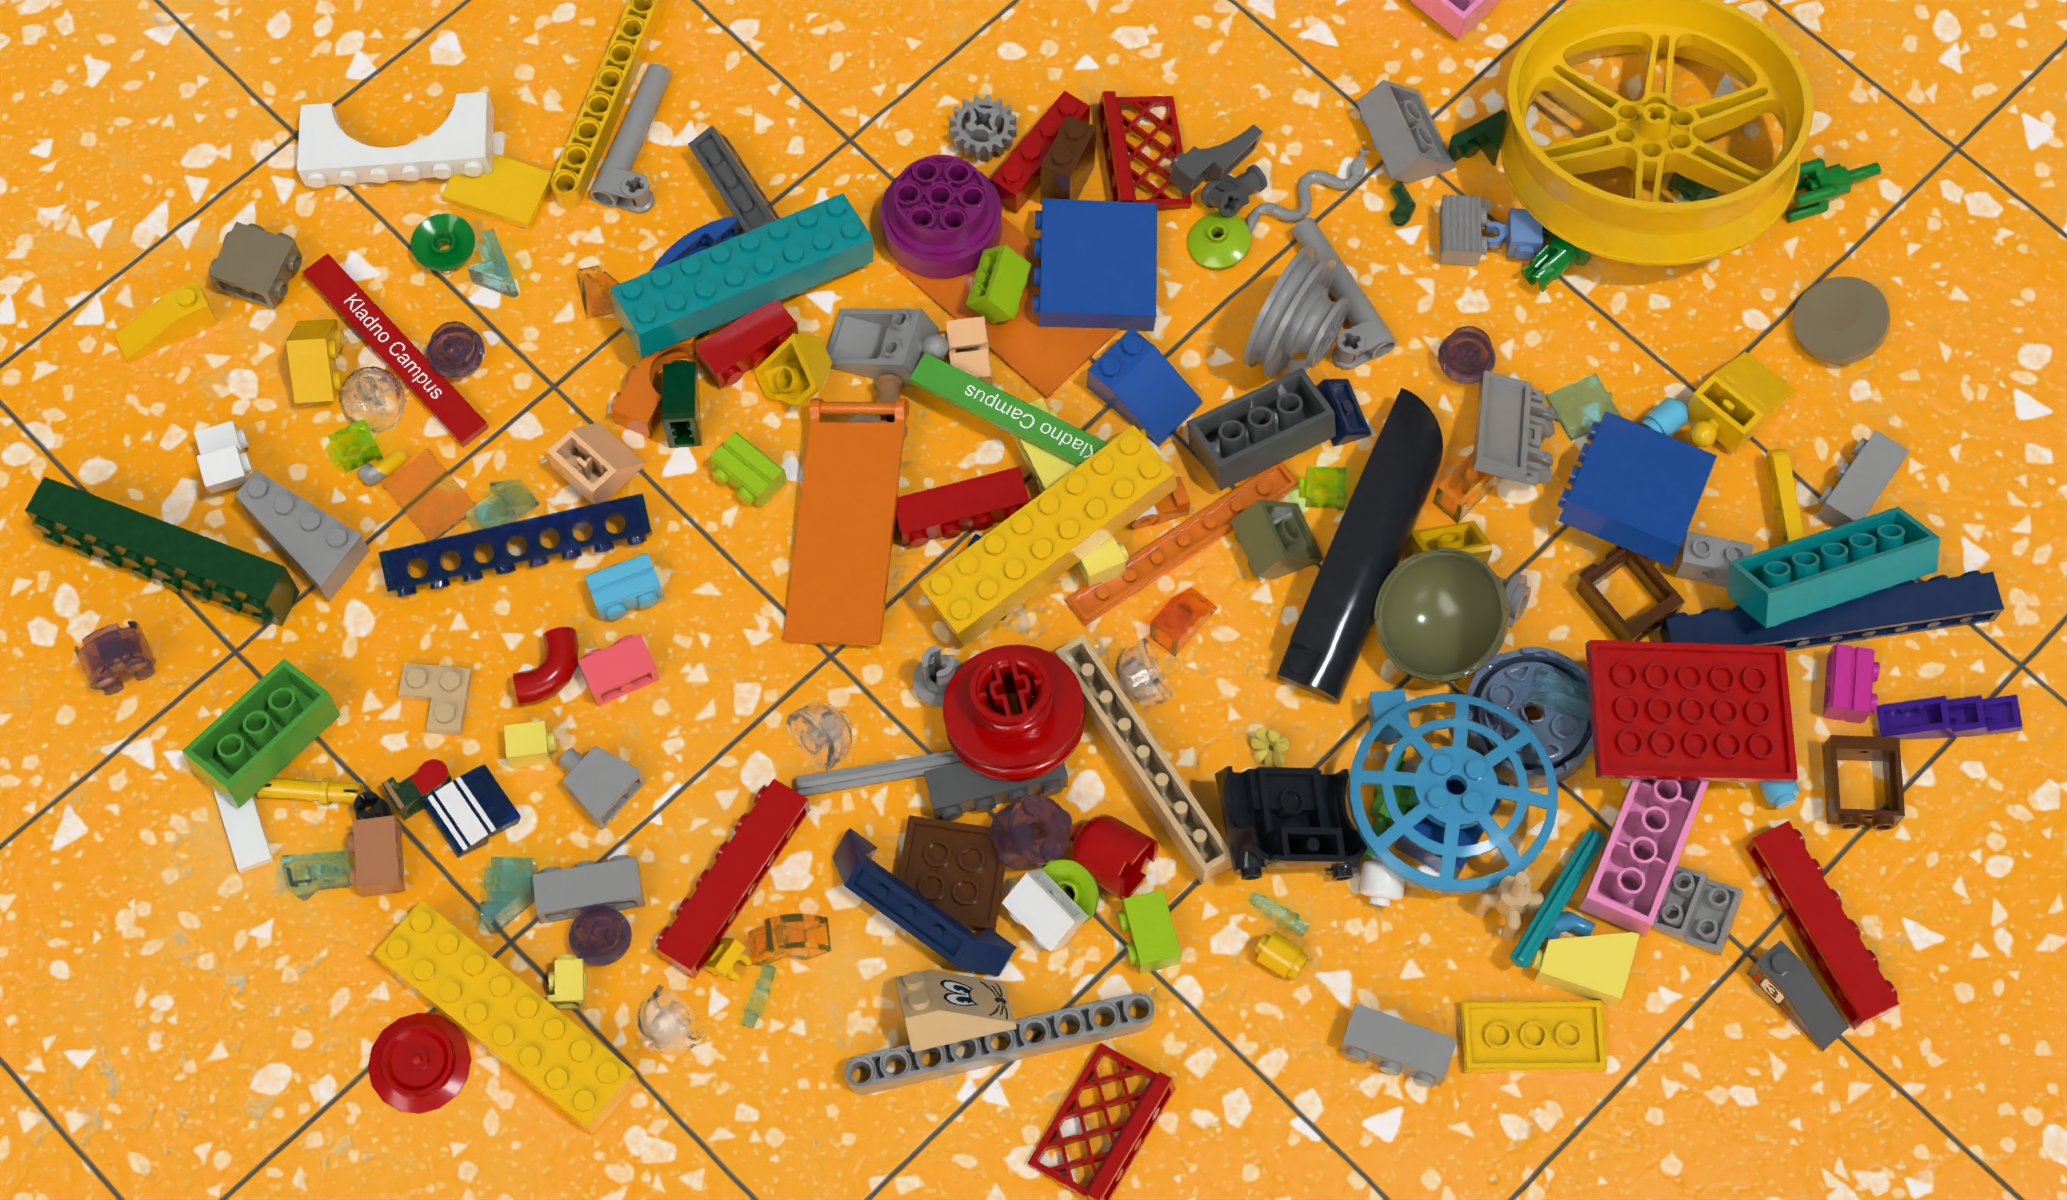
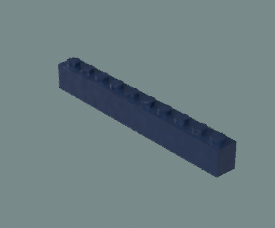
M1974 570L1954 578H1948L1947 575H1939L1926 582L1916 583L1915 580H1909L1891 588L1882 589L1861 598H1855L1837 604L1834 607H1829L1769 628H1765L1737 605L1730 610L1720 611L1719 608H1710L1695 615H1688L1684 612L1670 615L1665 619L1659 632L1662 642L1785 646V651L1992 622L2004 610L1994 573H1981L1978 570Z

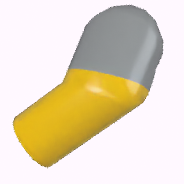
M396 448L374 466L370 463L363 464L358 470V476L364 480L365 484L376 485L407 462V456L401 449Z

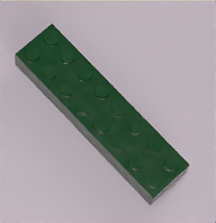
M45 476L25 509V512L33 521L32 525L43 534V540L53 546L61 547L62 544L72 547V550L85 558H90L92 555L101 558L103 563L114 569H120L121 566L125 567L143 580L157 579L170 590L179 592L180 589L191 592V595L204 603H209L210 600L218 602L225 610L233 614H239L240 611L251 615L253 620L266 626L273 623L282 627L300 593L285 566Z

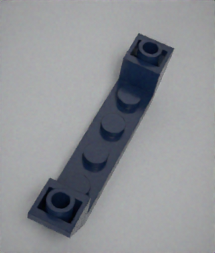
M851 828L847 829L832 856L846 888L954 966L994 976L1002 974L1015 952L1016 946L989 927L979 935H976L873 861L872 857L878 847Z

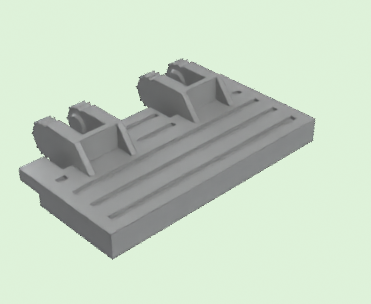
M1486 370L1483 371L1479 383L1473 457L1474 470L1537 486L1538 483L1547 484V482L1552 480V469H1550V466H1553V455L1539 449L1541 438H1550L1555 434L1554 424L1552 423L1555 420V410L1553 407H1547L1542 404L1544 391L1533 389L1532 383Z

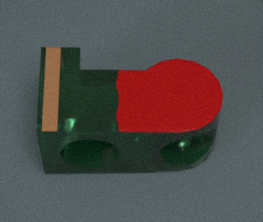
M430 759L420 766L418 772L400 783H397L395 778L391 777L381 784L405 821L432 804L428 799L430 795L437 801L439 798L435 792L451 781L453 782V779L445 763L438 759Z

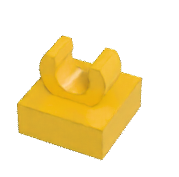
M723 938L703 966L715 975H722L731 980L739 981L741 977L734 972V963L740 961L743 965L749 966L751 960L748 956L741 954L746 947L739 941L732 938Z

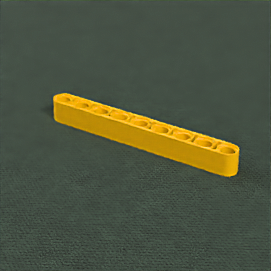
M669 0L628 1L551 178L552 190L559 207L571 210L577 208L582 203ZM588 136H594L593 138L585 139ZM576 162H583L582 164H579V165H573V164H575ZM565 188H572L569 191H562Z

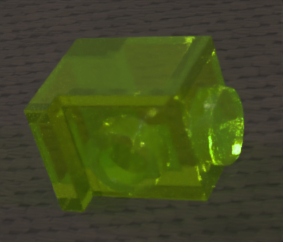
M364 419L328 435L333 447L327 451L335 467L342 465L346 473L374 459H377V461L383 459Z
M1307 466L1305 478H1299L1298 498H1305V507L1337 508V511H1344L1347 499V467Z

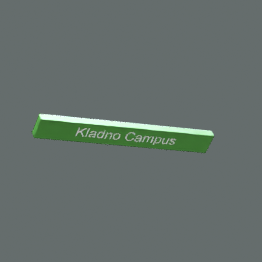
M926 352L909 378L910 384L1076 467L1108 444Z

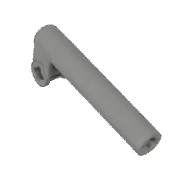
M653 63L648 66L590 191L591 198L600 205L616 207L637 214L646 213L654 206L655 199L653 193L649 190L648 178L641 173L631 172L672 77L671 72L662 65Z
M1305 218L1293 227L1292 234L1301 248L1306 245L1315 248L1316 260L1321 261L1326 256L1336 260V269L1329 288L1335 301H1338L1343 296L1351 300L1346 318L1352 327L1343 330L1338 335L1337 346L1332 353L1334 363L1341 369L1350 370L1374 358L1388 354L1397 345V340L1314 219Z

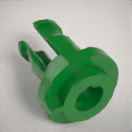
M1548 231L1551 241L1535 255L1528 267L1524 266L1521 269V272L1531 285L1537 282L1540 286L1539 289L1544 292L1547 289V285L1558 279L1573 263L1585 266L1591 259L1589 252L1562 240Z

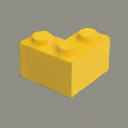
M337 319L297 321L286 339L295 403L334 401L339 391L343 389V374L341 370L336 368V359L339 358L340 350L344 349L345 338L343 330L338 329Z

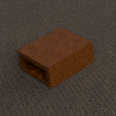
M1069 115L1066 116L1041 164V205L1043 198L1078 200L1095 167L1096 126Z

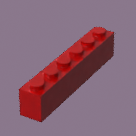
M773 779L768 787L764 785L758 791L754 799L755 806L749 815L744 813L735 826L736 833L731 841H725L720 846L715 856L717 861L710 871L706 869L702 872L696 882L697 890L690 899L685 898L676 911L677 919L671 927L666 926L656 940L658 945L656 950L659 957L693 979L699 974L705 962L725 936L811 810L809 800L776 779Z
M1787 821L1754 837L1745 849L1852 1028L1856 1030L1893 1011L1900 1004L1897 1000L1898 994L1893 984L1889 980H1885L1878 969L1879 962L1875 954L1871 950H1867L1861 941V934L1857 924L1852 919H1848L1841 908L1842 901L1838 893L1834 889H1830L1824 880V872L1821 865L1816 859H1812L1806 850L1803 835Z

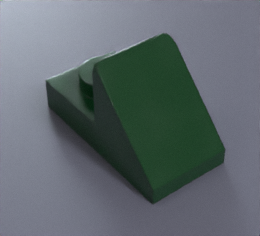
M1502 109L1451 136L1448 152L1452 160L1456 162L1463 157L1470 158L1481 149L1491 164L1495 166L1506 122V111Z

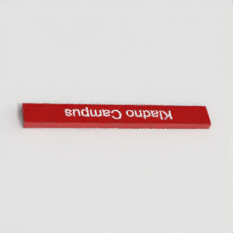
M328 253L302 272L310 284L463 448L489 428L487 422Z

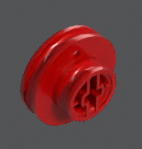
M1004 645L975 655L966 661L953 675L943 698L944 724L953 752L968 768L994 780L1024 781L1053 771L1063 764L1075 751L1084 731L1085 710L1083 694L1075 673L1058 656L1034 646ZM1014 693L1019 713L1011 714L1006 694Z

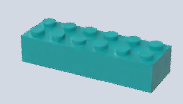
M1895 507L1730 561L1728 565L1727 596L1765 628L1777 626L1781 623L1936 572L1940 537L1900 507Z

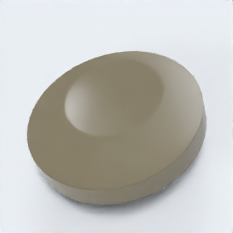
M1834 277L1813 285L1800 297L1793 312V329L1799 346L1810 357L1827 364H1849L1870 356L1882 345L1890 327L1889 308L1883 294L1869 282L1854 277Z

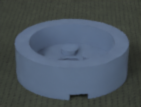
M1521 647L1520 650L1496 655L1492 661L1475 674L1466 695L1496 704L1519 718L1535 734L1545 748L1553 765L1557 784L1574 775L1583 766L1593 749L1588 674L1579 664L1554 650L1541 647ZM1469 705L1468 721H1473L1490 728L1506 741L1520 732L1514 725L1497 714ZM1536 706L1541 710L1542 717L1538 720L1529 721L1524 713V708ZM1468 731L1467 748L1485 756L1498 747L1484 736ZM1529 743L1516 751L1526 771L1528 788L1548 787L1543 764L1532 744ZM1508 758L1493 767L1498 778L1512 786L1518 787L1515 771Z

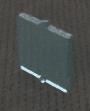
M1596 373L1548 393L1545 396L1550 407H1553L1555 410V421L1560 422L1570 441L1589 434L1593 422L1597 421L1600 423L1605 411L1622 417L1611 399L1612 393L1606 391Z

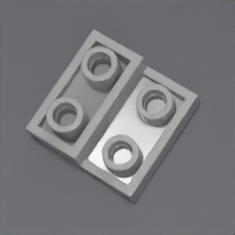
M1676 865L1651 928L1684 944L1721 956L1742 901L1743 890L1709 880L1705 873Z

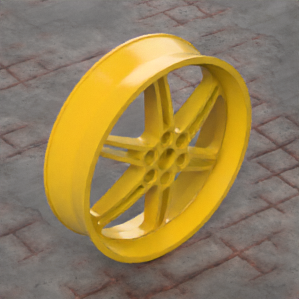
M1582 0L1562 9L1538 26L1525 40L1514 59L1508 79L1507 98L1509 111L1501 140L1502 165L1513 193L1529 214L1547 230L1582 250L1612 260L1641 265H1682L1714 259L1734 252L1763 235L1777 222L1791 202L1799 179L1800 154L1806 145L1812 128L1814 99L1811 84L1801 62L1786 42L1758 19L1718 0ZM1650 53L1644 97L1639 101H1629L1571 67L1590 59L1608 55ZM1657 54L1666 55L1663 93L1652 92ZM1674 56L1713 67L1733 77L1747 88L1694 105L1679 107L1671 100ZM1548 90L1556 94L1570 108L1602 131L1551 145H1538L1526 128V116L1535 97L1540 92ZM1771 112L1775 115L1783 129V143L1780 154L1773 165L1764 170H1757L1703 142L1737 128L1760 115ZM1619 166L1628 167L1634 173L1633 198L1606 192L1577 179L1573 175ZM1667 172H1676L1702 185L1727 193L1723 196L1692 202H1659L1662 175ZM1642 181L1654 182L1651 201L1641 200Z

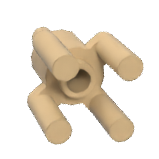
M1521 871L1515 877L1508 875L1503 878L1499 886H1497L1496 892L1483 893L1474 912L1476 916L1483 918L1487 916L1490 908H1496L1499 913L1505 916L1506 921L1501 931V937L1505 941H1511L1521 926L1520 915L1524 913L1528 917H1533L1542 905L1544 896L1541 892L1531 891L1532 883L1530 882V876L1528 873Z

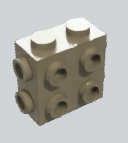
M236 222L231 232L225 235L223 248L218 258L213 259L210 264L209 277L217 291L275 309L279 300L286 296L288 282L293 272L299 270L302 255L291 236L284 233L273 234L267 232L259 225L253 223L245 225Z

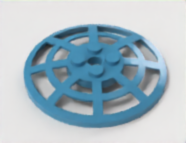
M1442 693L1422 696L1404 702L1387 712L1370 728L1362 739L1352 762L1349 776V803L1352 818L1360 837L1371 853L1387 869L1403 880L1424 889L1441 893L1467 894L1497 887L1503 878L1508 875L1515 877L1518 872L1524 871L1535 861L1546 845L1555 824L1558 809V785L1553 765L1545 748L1535 734L1519 718L1504 708L1481 698L1463 694ZM1438 702L1455 703L1454 719L1433 720L1416 728H1413L1400 716L1410 709L1425 704ZM1469 705L1497 714L1514 725L1520 732L1506 741L1490 728L1473 721H1468ZM1389 724L1402 738L1391 750L1385 763L1384 771L1362 770L1364 759L1372 742L1380 731ZM1454 729L1452 746H1444L1435 750L1422 737L1424 734L1435 730ZM1468 731L1484 736L1498 747L1482 756L1475 750L1467 748ZM1529 743L1537 751L1543 764L1548 783V795L1529 791L1526 771L1516 751ZM1409 745L1424 758L1419 764L1416 773L1395 771L1399 757ZM1508 758L1515 771L1518 788L1498 784L1493 767ZM1450 780H1458L1464 785L1465 792L1460 795H1454L1447 790L1446 783ZM1361 784L1382 785L1385 807L1394 824L1379 837L1371 828L1365 814L1361 797ZM1393 785L1413 787V796L1417 806L1404 816L1396 803ZM1497 798L1517 802L1511 819L1503 829L1499 827L1489 814ZM1527 805L1546 809V818L1538 837L1531 847L1520 856L1509 838L1521 824ZM1425 817L1431 822L1444 827L1443 844L1425 837L1413 827ZM1478 823L1490 837L1488 840L1477 844L1458 846L1459 829L1469 828ZM1404 835L1420 848L1433 854L1441 855L1439 877L1426 874L1409 866L1397 858L1388 847ZM1495 848H1498L1509 865L1501 871L1484 877L1454 879L1456 858L1479 856Z

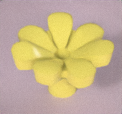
M1266 728L1256 729L1255 734L1257 737L1251 738V746L1258 749L1252 755L1254 762L1259 764L1265 761V767H1282L1285 764L1283 754L1288 751L1289 747L1288 739L1284 736L1279 737V733L1275 729L1269 731Z

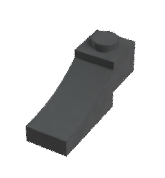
M1253 124L1239 136L1218 146L1200 150L1194 146L1186 154L1184 152L1179 153L1170 165L1173 169L1168 181L1184 195L1188 196L1206 178L1210 181L1222 179L1257 148L1263 132Z

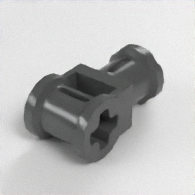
M1252 164L1246 169L1245 173L1236 178L1227 175L1220 180L1208 182L1202 190L1201 201L1208 208H1217L1221 215L1232 217L1239 212L1241 207L1250 203L1248 197L1255 191L1261 192L1267 187L1266 176L1257 165Z

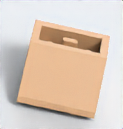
M599 422L571 429L547 451L552 468L597 509L645 466V463Z

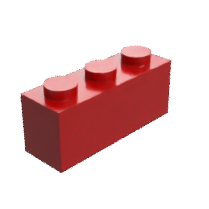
M777 299L742 316L695 346L697 360L719 389L727 384L733 385L742 378L744 373L754 367L757 368L792 334H798L797 323Z

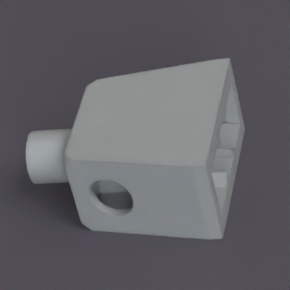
M597 746L593 747L584 757L575 749L569 748L559 760V764L569 771L563 780L566 790L601 831L645 784L644 777L639 769Z

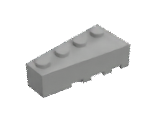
M257 470L251 474L235 494L250 518L275 542L288 559L301 570L303 575L314 584L328 602L331 601L370 551L361 534Z

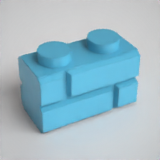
M648 552L584 576L601 621L607 618L611 621L618 620L624 617L628 610L639 606L642 609L650 608L658 603V599L664 597Z

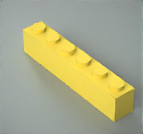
M1043 398L1028 403L1057 417L1054 408H1047ZM1012 435L1040 493L1076 468V466ZM1112 536L1076 564L1086 584L1090 587L1099 582L1103 584L1122 576L1126 571V561L1129 560L1123 543H1117Z

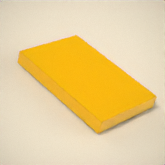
M493 153L492 173H483L477 177L467 176L466 174L451 175L441 194L443 202L530 230L551 187L553 172Z

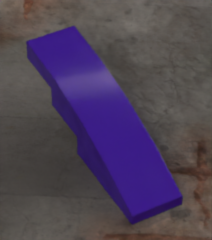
M1978 695L1947 700L1946 696L1877 705L1876 707L1881 737L1938 739L2023 731L2017 695L1982 699V696Z

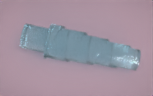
M1256 892L1249 899L1250 904L1260 909L1262 913L1269 916L1290 932L1292 930L1302 937L1307 932L1310 925L1299 919L1300 915L1298 913H1294Z
M765 964L748 1002L745 1004V1015L741 1024L747 1028L754 1029L758 1017L763 1016L767 1003L766 1000L776 971V967L770 964Z

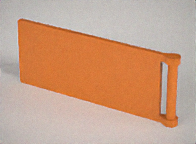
M812 398L809 405L810 423L783 640L786 643L880 645L905 426L909 415V401L907 398H897L895 402H824L822 398ZM824 415H895L894 422H821Z

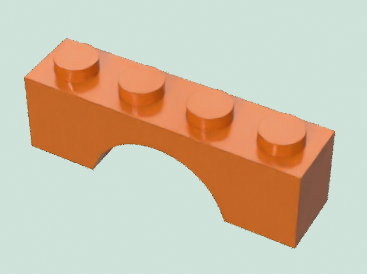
M709 331L640 358L637 365H633L629 369L626 376V385L622 392H617L612 400L611 410L615 423L651 438L662 419V397L653 388L657 374L663 368V364L679 359H695V346L706 339Z

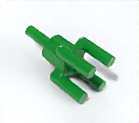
M1821 158L1800 163L1796 190L1805 188L1806 192L1794 196V203L1797 208L1785 211L1787 221L1791 223L1826 212L1829 209V199L1848 194L1851 190L1850 183L1880 175V165L1876 162L1848 171L1846 167L1840 164L1825 168V162Z

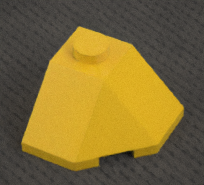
M792 334L754 372L766 398L803 406L822 388L832 361L820 336Z

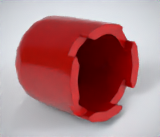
M1099 814L1089 819L1085 824H1078L1070 838V841L1073 842L1071 860L1086 868L1099 886L1119 899H1122V896L1129 898L1139 888L1146 878V875L1141 871L1148 859L1152 862L1155 861L1159 848L1158 841L1107 814Z

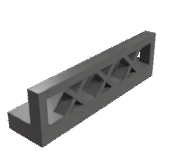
M712 125L688 143V146L745 232L780 219L728 138Z

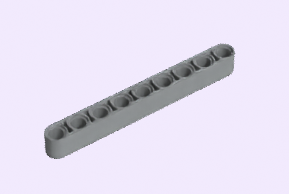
M1132 993L1015 1020L1017 1029L912 1052L910 1044L859 1055L851 1058L846 1064L845 1078L849 1089L853 1093L868 1095L1145 1031L1151 1026L1155 1006L1153 1000L1147 994ZM1134 1006H1142L1147 1010L1148 1015L1145 1018L1136 1019L1130 1015L1129 1010ZM1099 1014H1108L1113 1018L1114 1022L1108 1027H1101L1096 1024L1094 1019ZM1067 1021H1071L1078 1025L1079 1030L1073 1035H1067L1061 1031L1060 1026ZM1032 1029H1038L1044 1033L1045 1037L1038 1043H1032L1026 1039L1025 1035ZM997 1037H1004L1010 1042V1046L1003 1051H998L991 1046V1042ZM970 1045L976 1052L972 1057L963 1059L956 1054V1051L960 1046ZM928 1053L938 1054L941 1058L940 1062L933 1067L924 1065L921 1060ZM893 1061H901L906 1065L905 1070L898 1075H893L886 1069ZM858 1069H867L871 1072L870 1078L863 1083L855 1082L852 1079V1075Z

